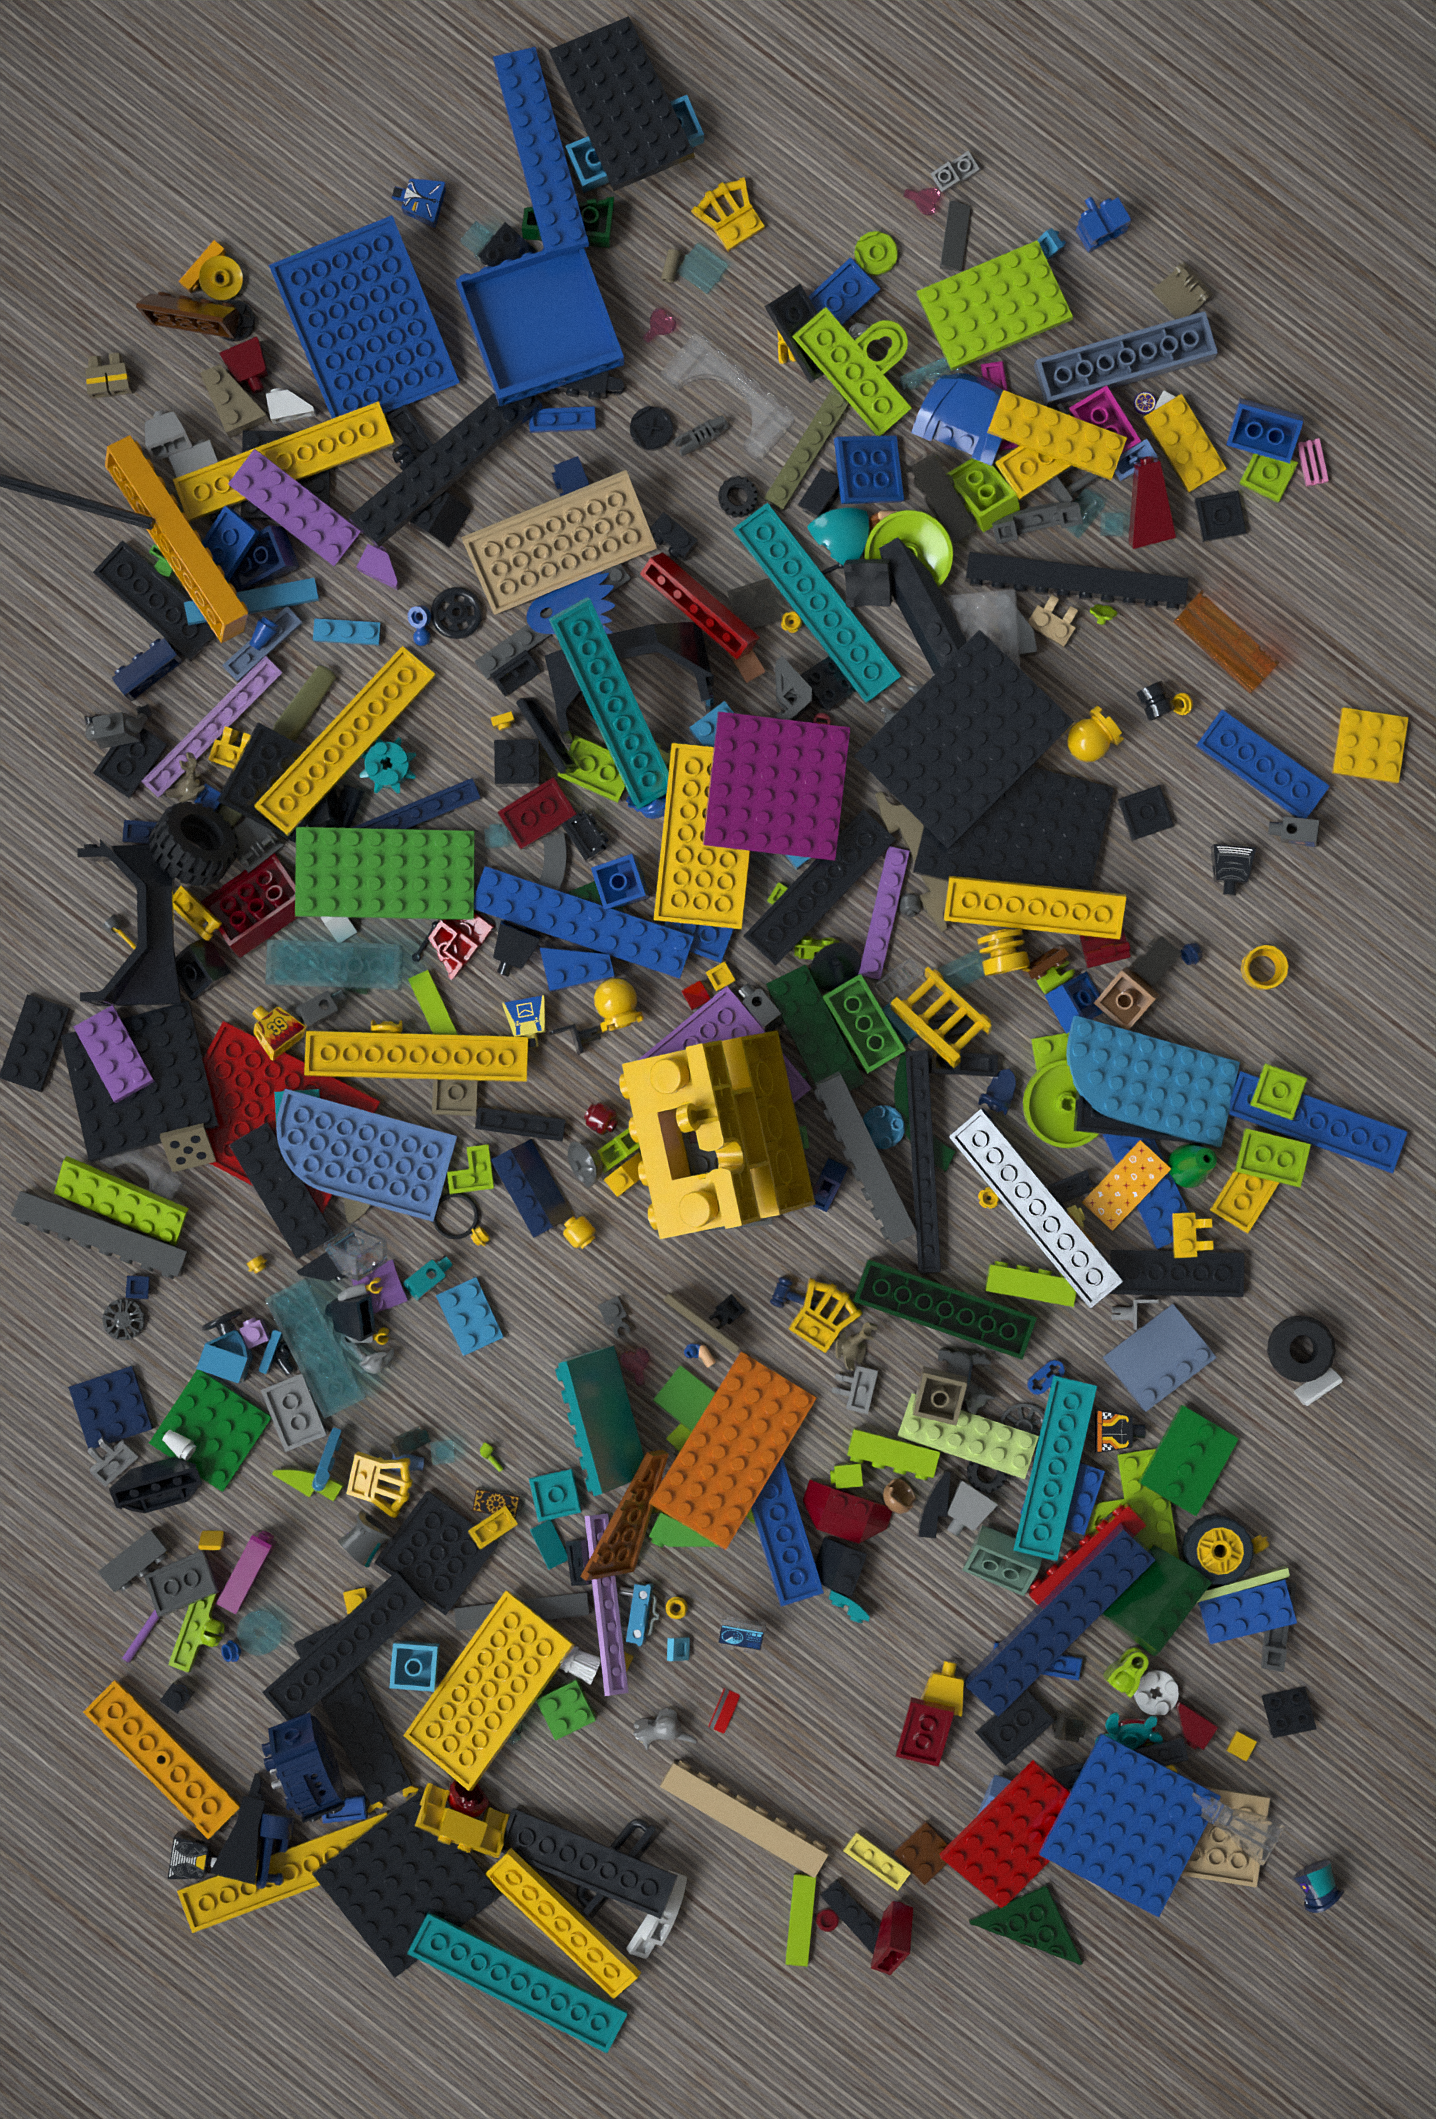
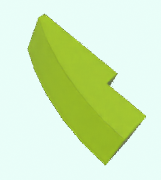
M629 1128L597 1151L603 1163L602 1171L604 1174L640 1148L639 1143L634 1142L631 1138Z
M286 1468L276 1469L272 1473V1475L309 1498L316 1491L312 1486L316 1472ZM329 1477L324 1490L318 1493L331 1501H335L345 1484Z

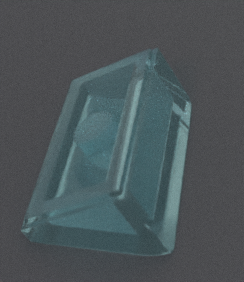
M1084 489L1074 501L1079 503L1083 524L1065 528L1078 539L1105 507L1103 500L1087 489Z
M975 950L938 968V971L943 976V981L953 990H956L985 976L982 966L984 960L978 950Z

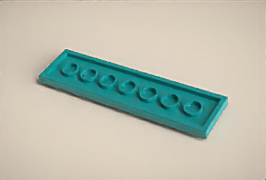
M1053 1376L1013 1551L1054 1561L1058 1560L1097 1386Z

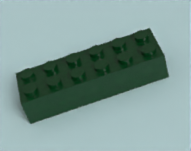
M806 964L766 983V987L777 1009L782 1014L784 1024L813 1082L816 1083L839 1072L849 1092L864 1085L865 1083Z

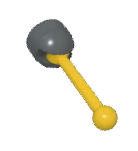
M116 914L112 915L102 925L106 931L118 933L133 949L136 948V945L121 930L122 922Z

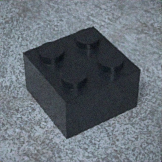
M538 739L494 740L496 787L540 786V742Z

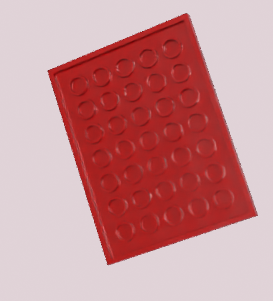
M225 1021L222 1022L203 1058L219 1123L218 1128L206 1131L216 1157V1162L209 1164L250 1185L252 1183L229 1144L266 1122L269 1123L277 1136L274 1092H281L285 1089L292 1091L320 1089L321 1099L371 1113H376L381 1103L333 1077L305 1076V1063L285 1052L272 1061L256 1037ZM304 1182L323 1214L333 1194L317 1190Z

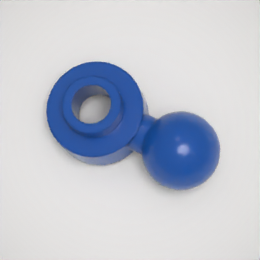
M418 605L409 610L408 621L417 629L413 635L414 642L419 646H425L431 639L430 633L425 629V626L431 621V613L427 607Z

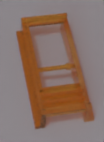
M1201 590L1173 623L1247 692L1251 693L1280 662L1276 659L1273 661L1270 655H1266V651H1262L1261 647L1207 596L1204 597L1202 595L1204 592Z

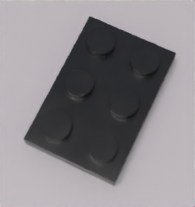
M144 728L140 731L141 741L111 747L93 772V774L129 799H131L141 785L142 780L148 775L168 747L166 743Z
M1026 1689L999 1717L993 1714L975 1733L1006 1766L1055 1721Z

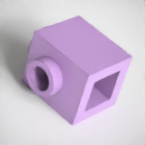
M255 1317L243 1322L244 1327L239 1329L248 1349L269 1341L271 1337L263 1319L256 1321Z

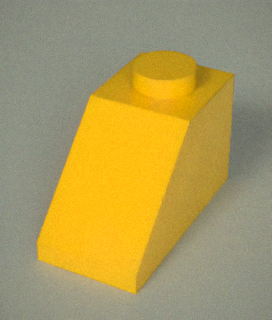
M637 1153L604 1179L617 1197L640 1180L638 1165L643 1160L640 1153Z

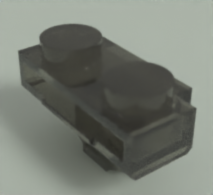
M418 1426L394 1437V1443L390 1444L395 1458L419 1449L421 1446L430 1443L431 1440L426 1429L421 1430Z

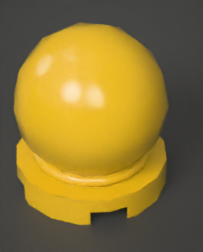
M1099 706L1094 707L1089 712L1091 719H1082L1075 723L1068 733L1067 744L1071 754L1083 762H1094L1104 757L1109 751L1110 743L1118 745L1124 740L1122 736H1119L1122 732L1110 716L1105 719L1101 714L1103 709Z
M609 978L597 987L594 995V1005L598 1013L605 1018V1022L600 1023L602 1032L624 1028L636 1021L638 1023L644 1021L642 1011L637 1012L635 1010L637 994L633 986L626 980Z

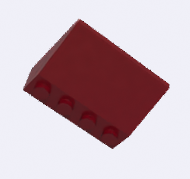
M275 853L248 873L247 870H244L200 901L222 922L218 930L239 958L298 918L295 917V882Z

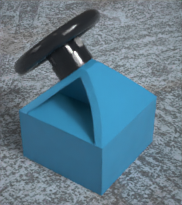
M241 1308L228 1312L202 1326L203 1331L216 1327L220 1337L205 1343L196 1368L238 1384L245 1382L253 1359L251 1349L247 1348L241 1333L236 1330L235 1324L231 1321L243 1313Z

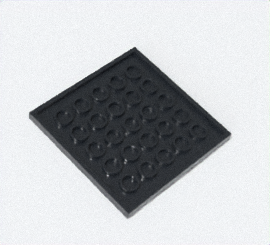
M189 1001L121 1019L155 1082L117 1103L111 1098L77 1032L61 1035L85 1147L90 1162L162 1143L160 1139L161 1133L204 1123L206 1131L219 1127Z
M420 1790L408 1797L312 1872L315 1879L394 1978L419 1960L407 1954L428 1912L461 1927L501 1896V1892L491 1883L470 1853L458 1849V1844L453 1842L450 1845L438 1841V1836L415 1826L422 1807L420 1802L423 1794Z

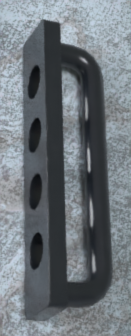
M634 1819L626 1825L610 1847L619 1850L636 1828H640L645 1833L628 1854L640 1859L661 1833L662 1829L658 1825H649L643 1819ZM579 1885L576 1896L579 1903L585 1908L582 1913L587 1917L593 1918L609 1897L597 1893L590 1901L585 1896L587 1888Z

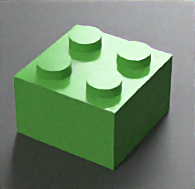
M578 1677L539 1695L536 1700L555 1741L595 1722L597 1718Z

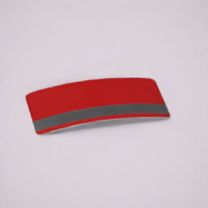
M726 1688L723 1689L708 1725L709 1728L723 1734L725 1733L740 1694Z

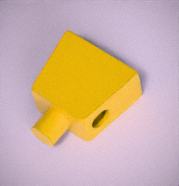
M944 1661L942 1673L931 1672L921 1699L955 1707L954 1715L962 1717L964 1680L962 1677L955 1676L957 1663Z

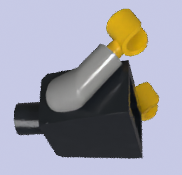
M379 1277L374 1278L368 1285L363 1283L348 1287L338 1294V1298L326 1306L325 1314L328 1317H332L334 1330L346 1336L352 1343H372L373 1340H376L378 1344L384 1345L389 1340V1337L381 1336L388 1335L389 1329L385 1327L380 1328L376 1334L371 1294H367L368 1291L377 1294L382 1290L383 1287L376 1288L373 1285L381 1281Z

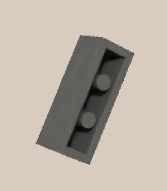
M152 1528L100 1569L98 1573L114 1593L119 1589L124 1592L133 1584L130 1580L137 1575L139 1578L150 1571L148 1566L154 1561L158 1564L168 1556L165 1552L170 1547L155 1528Z

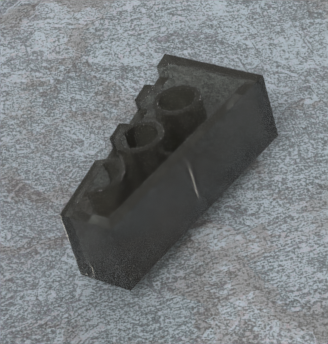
M924 453L903 467L907 473L910 471L913 473L915 487L921 493L926 494L924 499L928 508L932 512L936 511L937 515L935 518L945 527L952 543H956L977 530L975 527L976 519L971 512L967 513L964 507L966 502L960 493L957 494L954 490V480L950 474H945L942 468L944 463L940 456L934 453Z

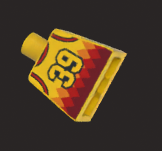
M260 1005L252 1013L258 1020L254 1026V1035L272 1061L305 1036L306 1027L281 1007H276L269 1013Z

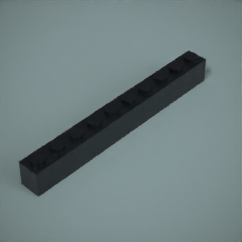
M969 552L965 576V582H970L969 585L974 587H982L983 584L992 585L991 588L998 590L1011 587L1013 591L1026 592V589L1035 590V593L1040 595H1048V592L1057 593V596L1065 598L1070 597V595H1078L1079 599L1092 600V597L1101 598V601L1106 603H1113L1114 600L1123 601L1122 604L1125 605L1144 603V606L1148 608H1157L1158 605L1166 606L1167 610L1178 611L1186 605L1189 579Z

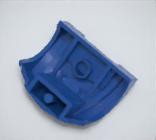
M965 373L942 375L929 389L911 433L929 441L934 439L971 454V458L992 466L996 462L1003 439L989 434L987 431L1003 390L984 378Z

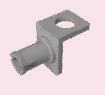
M1134 1299L1132 1307L1112 1306V1313H1121L1112 1314V1321L1132 1320L1134 1330H1137L1138 1303H1161V1299Z

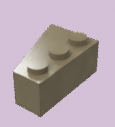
M220 364L200 372L229 438L270 421L263 410Z

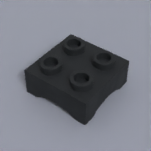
M890 559L846 560L844 563L846 607H890L892 603Z

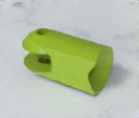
M1066 960L1065 963L1057 968L1052 966L1046 970L1047 974L1044 977L1036 980L1044 994H1048L1074 976L1075 969H1071L1063 975L1060 972L1069 965L1070 961Z

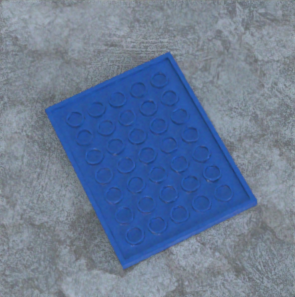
M393 215L269 264V268L332 419L378 401L384 414L460 383Z

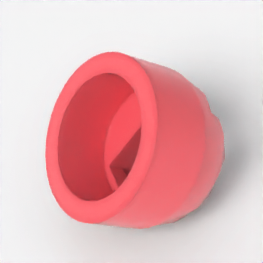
M818 713L815 715L813 723L830 725L831 720L826 713ZM817 718L828 720L827 723L816 722Z

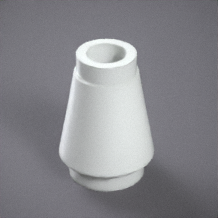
M169 1430L162 1439L179 1459L183 1458L185 1461L193 1455L197 1448L193 1444L194 1441L172 1430Z

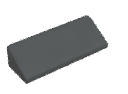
M949 200L940 269L962 271L970 206Z

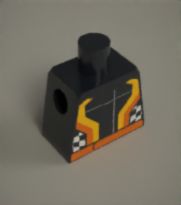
M1095 1409V1452L1102 1453L1132 1448L1133 1438H1145V1424H1133L1132 1415Z

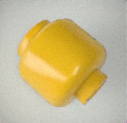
M573 1216L564 1224L566 1229L563 1231V1236L574 1248L581 1247L583 1249L595 1239L594 1234L596 1230L584 1216H580L577 1219Z

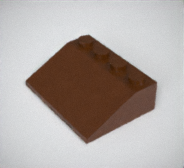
M158 292V295L149 294L136 303V308L150 325L235 339L240 317L239 311L232 304L222 303V305L213 304V301L201 299L200 302L192 301V298L182 295L179 298H175L165 292Z

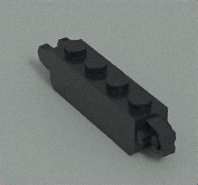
M605 371L545 391V393L557 394V392H564L570 397L586 395L591 400H601V398H606L607 394L620 395L625 388L621 379L609 377V372Z

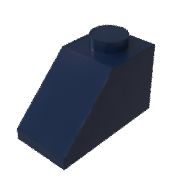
M830 1158L827 1159L813 1188L816 1205L812 1206L827 1212L846 1174L847 1166Z

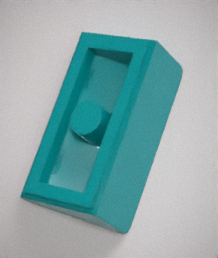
M551 1520L530 1528V1532L548 1570L568 1560L566 1550Z

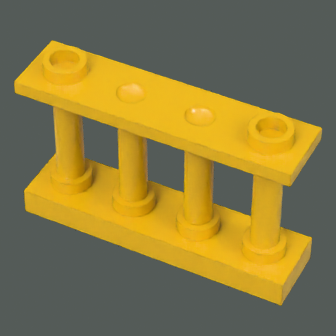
M926 967L925 977L927 980L906 1000L903 999L901 1001L896 997L890 1003L891 1010L955 1068L961 1062L960 1050L981 1029L988 1035L991 1033V1020L983 1013L980 1015L943 981V976L934 969L932 971L929 967ZM935 985L943 994L922 1015L919 1014L917 1016L912 1011V1006ZM951 1000L959 1009L938 1030H932L928 1026V1021ZM967 1015L975 1024L955 1044L948 1045L943 1040L944 1035Z

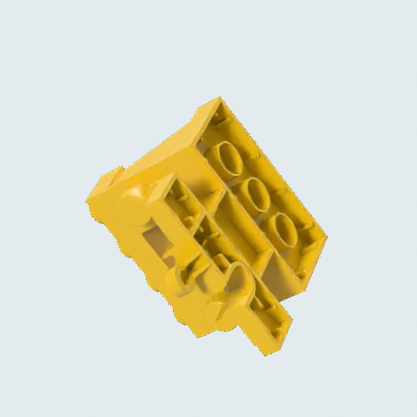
M778 1031L742 1036L724 1041L701 1043L688 1046L685 1050L622 1064L624 1073L620 1075L619 1086L624 1098L630 1100L633 1117L629 1120V1132L633 1141L640 1145L643 1160L639 1162L638 1173L642 1184L649 1187L652 1204L648 1207V1219L651 1227L654 1230H658L660 1239L725 1226V1229L760 1221L762 1218L781 1215L816 1205ZM681 1131L684 1133L696 1131L699 1149L708 1152L715 1150L719 1163L718 1169L691 1176Z

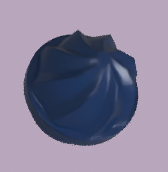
M1196 943L1186 944L1180 950L1181 958L1187 965L1197 964L1203 957V950Z

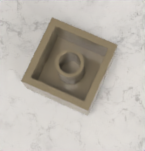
M923 1366L912 1407L913 1415L957 1425L967 1387V1377Z

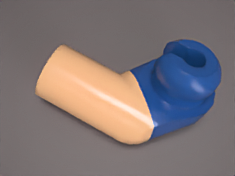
M692 1343L684 1349V1355L687 1358H701L707 1368L716 1363L705 1345Z

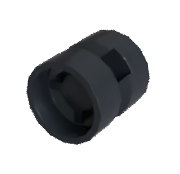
M1162 681L1147 686L1136 693L1140 703L1146 705L1144 711L1149 721L1155 720L1175 709L1171 699L1165 697L1167 691Z

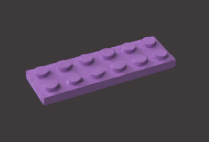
M256 449L251 452L228 483L233 489L333 566L336 565L361 532Z

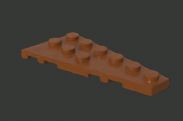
M657 1450L646 1453L580 1576L585 1581L635 1571L653 1510V1506L649 1502L660 1485L669 1455L666 1451Z

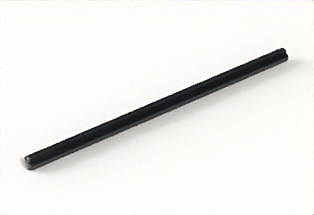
M0 474V487L152 530L154 527L155 519L152 517Z

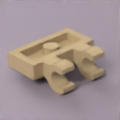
M1051 595L1044 608L1039 605L1036 607L1028 623L1033 630L1064 647L1075 629L1070 623L1078 610L1070 606L1064 618L1060 619L1051 613L1059 600Z

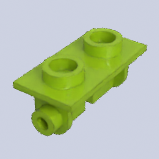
M804 936L795 945V947L799 948H795L794 956H797L798 959H813L814 952H819L829 944L839 943V940L831 937H824L821 940Z

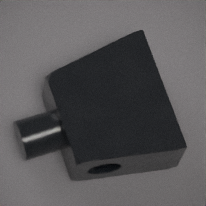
M501 920L493 955L494 959L501 961L497 972L504 976H509L513 966L522 969L537 946L541 935Z

